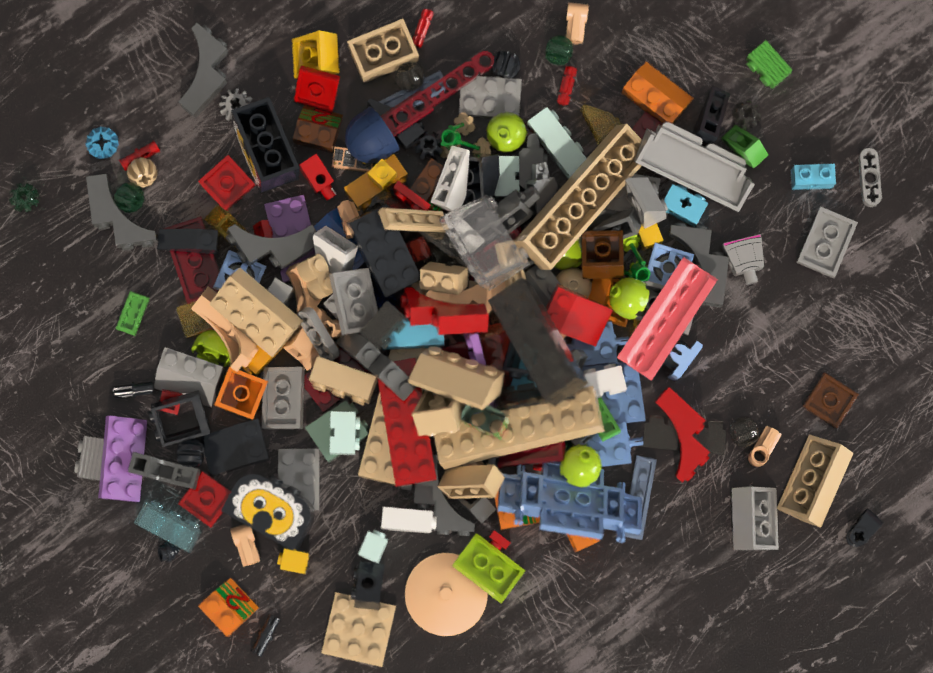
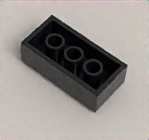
M382 204L346 222L381 296L387 297L419 281L420 274L399 230L384 228L378 211L381 208L388 207Z

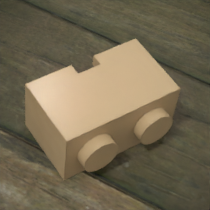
M429 262L420 269V289L459 294L468 287V267L445 266L442 263Z

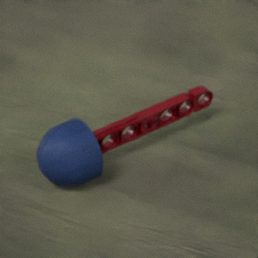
M488 51L478 53L471 58V61L463 63L425 90H418L381 116L371 106L356 115L348 124L345 133V143L350 154L357 160L368 164L378 163L381 159L389 158L400 150L394 137L434 111L433 107L475 80L478 74L482 75L490 70L494 64L493 54ZM482 56L490 58L491 63L488 66L480 64L479 59ZM471 67L474 70V75L466 77L463 74V69ZM449 78L457 80L458 85L455 88L447 86L446 81ZM440 84H442L443 88L448 92L445 94L444 90L439 93L438 99L436 97H431L432 90L437 92L441 89ZM417 100L422 101L425 105L420 111L415 110L413 107V103ZM400 111L406 112L408 115V119L404 122H400L396 118L397 113Z

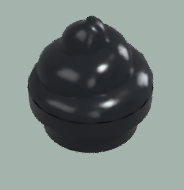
M163 542L162 545H158V556L161 562H171L180 551L178 547L170 542Z

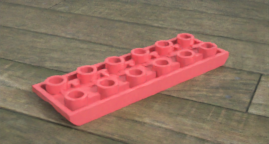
M683 257L617 358L649 380H652L718 279Z

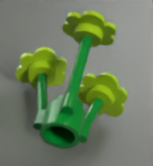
M634 235L623 239V250L625 252L632 250L637 258L636 263L630 264V270H624V275L643 282L648 281L650 270L637 251L638 242H640L641 238Z

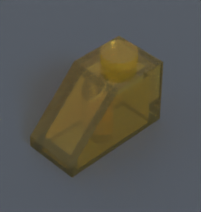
M586 104L581 106L580 111L598 145L616 125L621 124L620 120L614 118L610 112Z
M218 204L204 218L214 230L219 231L225 240H227L226 236L228 235L226 233L227 229L234 224L248 232L228 211Z

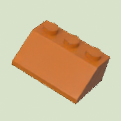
M647 62L635 72L622 90L623 95L661 123L670 122L674 124L694 99Z

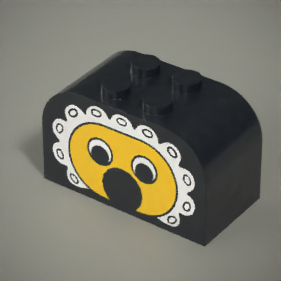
M270 97L231 110L232 125L237 141L259 192L263 193L299 180L300 168Z
M249 474L240 478L234 485L221 511L288 549L298 551L314 522L315 513L312 504L300 495V490L289 485L288 487L283 486V481L275 476L270 475L266 477L264 475Z

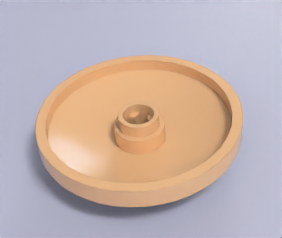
M439 553L427 557L413 569L406 583L405 601L411 617L421 628L432 634L452 636L465 632L476 624L486 607L487 592L452 566L459 557L458 554Z

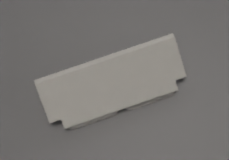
M664 122L662 126L658 124L656 132L648 128L646 129L634 160L635 163L738 212L755 185L749 177L744 175L747 170L744 158L713 143H709L705 147L702 145V139L699 136L670 122Z

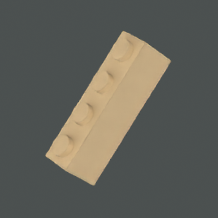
M430 346L420 354L408 383L483 410L501 394L504 372L492 366L479 364L476 360H468L456 353H448L439 347Z
M809 435L777 509L803 522L821 528L853 452L841 444Z

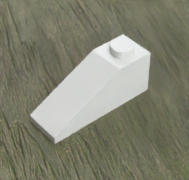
M452 146L431 199V203L443 210L457 214L460 213L467 192L469 150Z

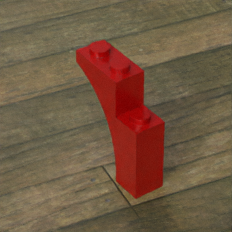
M413 287L404 288V295H401V307L404 308V317L408 318L410 326L432 324L433 327H436L438 335L488 332L489 314L485 304L449 303L427 297Z
M667 387L654 402L668 415L676 429L680 444V460L675 476L683 483L684 480L688 482L695 475L694 469L698 465L703 466L709 459L707 455L710 452L692 436L694 433L697 435L705 427L703 423L706 420L670 387Z

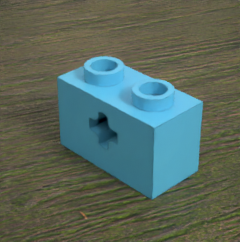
M835 164L794 165L791 169L792 190L833 188L836 184Z
M672 184L664 199L668 208L666 213L695 228L708 205L705 202L706 199L698 194H690L687 192L688 189L680 184ZM684 200L688 202L685 208L682 207Z

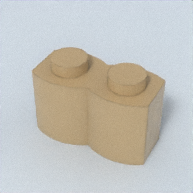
M316 254L297 264L298 274L306 282L307 290L314 300L322 299L333 293L329 277L331 273L322 255Z

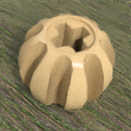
M144 157L134 159L127 169L129 181L134 186L140 188L151 186L157 178L156 165L150 159Z

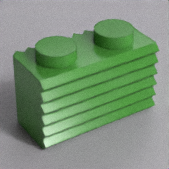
M767 40L746 58L748 67L753 72L757 71L761 76V82L766 87L770 86L772 89L792 72L791 67Z

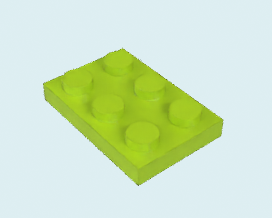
M477 533L452 565L500 603L505 600L525 572L522 567Z

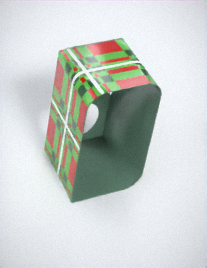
M466 404L461 414V419L465 425L500 440L509 424V419L502 411L488 405L481 410ZM476 412H482L486 417L484 424L481 426H475L471 421L472 415ZM500 420L503 422L500 430L495 434L490 431L491 422Z

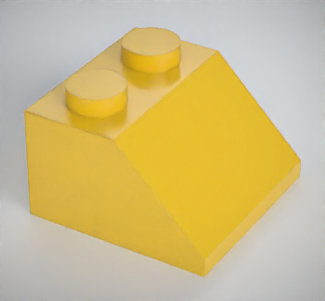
M319 30L292 39L294 78L298 79L301 65L331 74L339 73L337 34Z

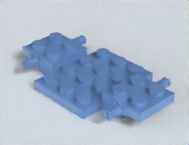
M607 322L596 347L574 338L571 344L560 345V353L570 352L573 349L583 350L588 358L584 363L581 375L584 374L585 370L596 368V371L604 370L603 366L609 364H616V367H622L627 387L626 392L614 395L604 392L601 397L619 426L621 433L603 442L597 433L585 444L597 451L601 458L602 467L632 463L631 447L643 446V438L630 439L626 424L646 421L639 372L624 362H618L617 347L626 345L628 342L626 340H629V337L616 338L612 322ZM581 380L579 382V389L582 388Z
M560 462L542 463V475L525 472L524 465H522V468L521 465L517 466V474L515 475L502 474L505 478L498 492V511L515 514V525L523 524V515L537 518L540 515L541 530L601 539L603 529L617 532L616 541H620V543L625 541V533L640 535L642 531V497L631 496L625 493L624 482L622 485L621 482H618L617 488L604 486V469H601L598 480L590 483V486L576 487L569 484L567 478L560 473Z

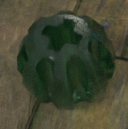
M564 36L552 37L546 46V59L557 66L567 64L572 57L573 43Z
M130 182L119 186L114 194L117 207L127 213H133L141 209L145 201L142 188Z
M22 183L16 184L17 189L13 190L11 188L9 192L13 196L9 198L10 205H16L15 210L22 212L24 208L26 212L32 211L31 206H37L39 202L35 199L39 197L38 190H32L33 185L26 183L24 187ZM23 194L27 197L26 200L21 198Z

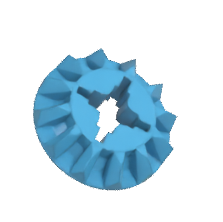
M100 126L99 128L92 129L90 134L87 135L86 146L92 156L105 159L116 152L118 137L110 128ZM101 135L105 141H110L104 144L103 150L99 144H96V142L100 141Z

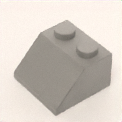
M647 177L625 179L626 197L631 206L634 207L644 229L666 219L668 208L665 201L659 199L657 195L659 192L654 183H650Z

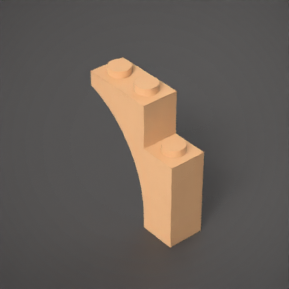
M299 263L289 266L286 274L295 292L297 314L305 307H311L322 322L332 320L323 309L317 307L322 299L314 300L309 294L306 282L302 280L297 271V264ZM300 324L283 348L297 360H301L310 355L314 346Z
M497 263L492 272L483 281L469 289L463 290L459 294L429 290L425 296L449 303L485 304L488 314H490L507 288L501 266Z
M207 287L191 309L208 322L221 337L230 356V367L237 372L241 366L246 368L259 348L256 347V343L209 305L217 293L210 287Z

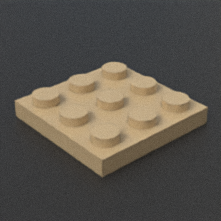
M335 592L322 654L382 667L396 606L380 602L379 610L354 607L355 600H351L350 595Z

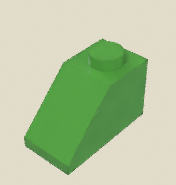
M737 125L722 137L726 145L736 155L744 158L746 164L753 168L768 156L761 141Z

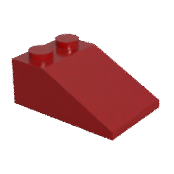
M557 284L540 319V323L543 326L552 328L556 332L596 347L613 309Z

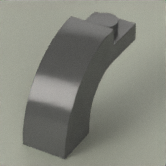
M135 452L132 454L128 469L129 473L194 490H196L201 471L197 468L182 466Z

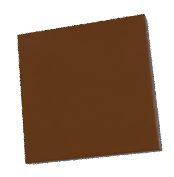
M824 372L802 407L837 429L859 394Z

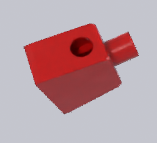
M317 154L299 165L300 171L315 193L321 192L326 201L337 195L330 185L334 180ZM317 176H322L324 179L323 184L317 182Z

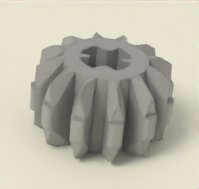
M236 88L235 94L228 90V97L225 95L221 96L225 102L219 103V106L223 108L220 112L221 115H226L227 121L232 118L231 110L234 109L232 106L234 103L237 105V102H239L240 107L250 104L252 101L251 96L246 97V91L240 94L239 89Z

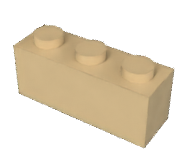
M491 464L457 466L445 470L437 487L441 489L448 499L494 498L505 477L496 466Z

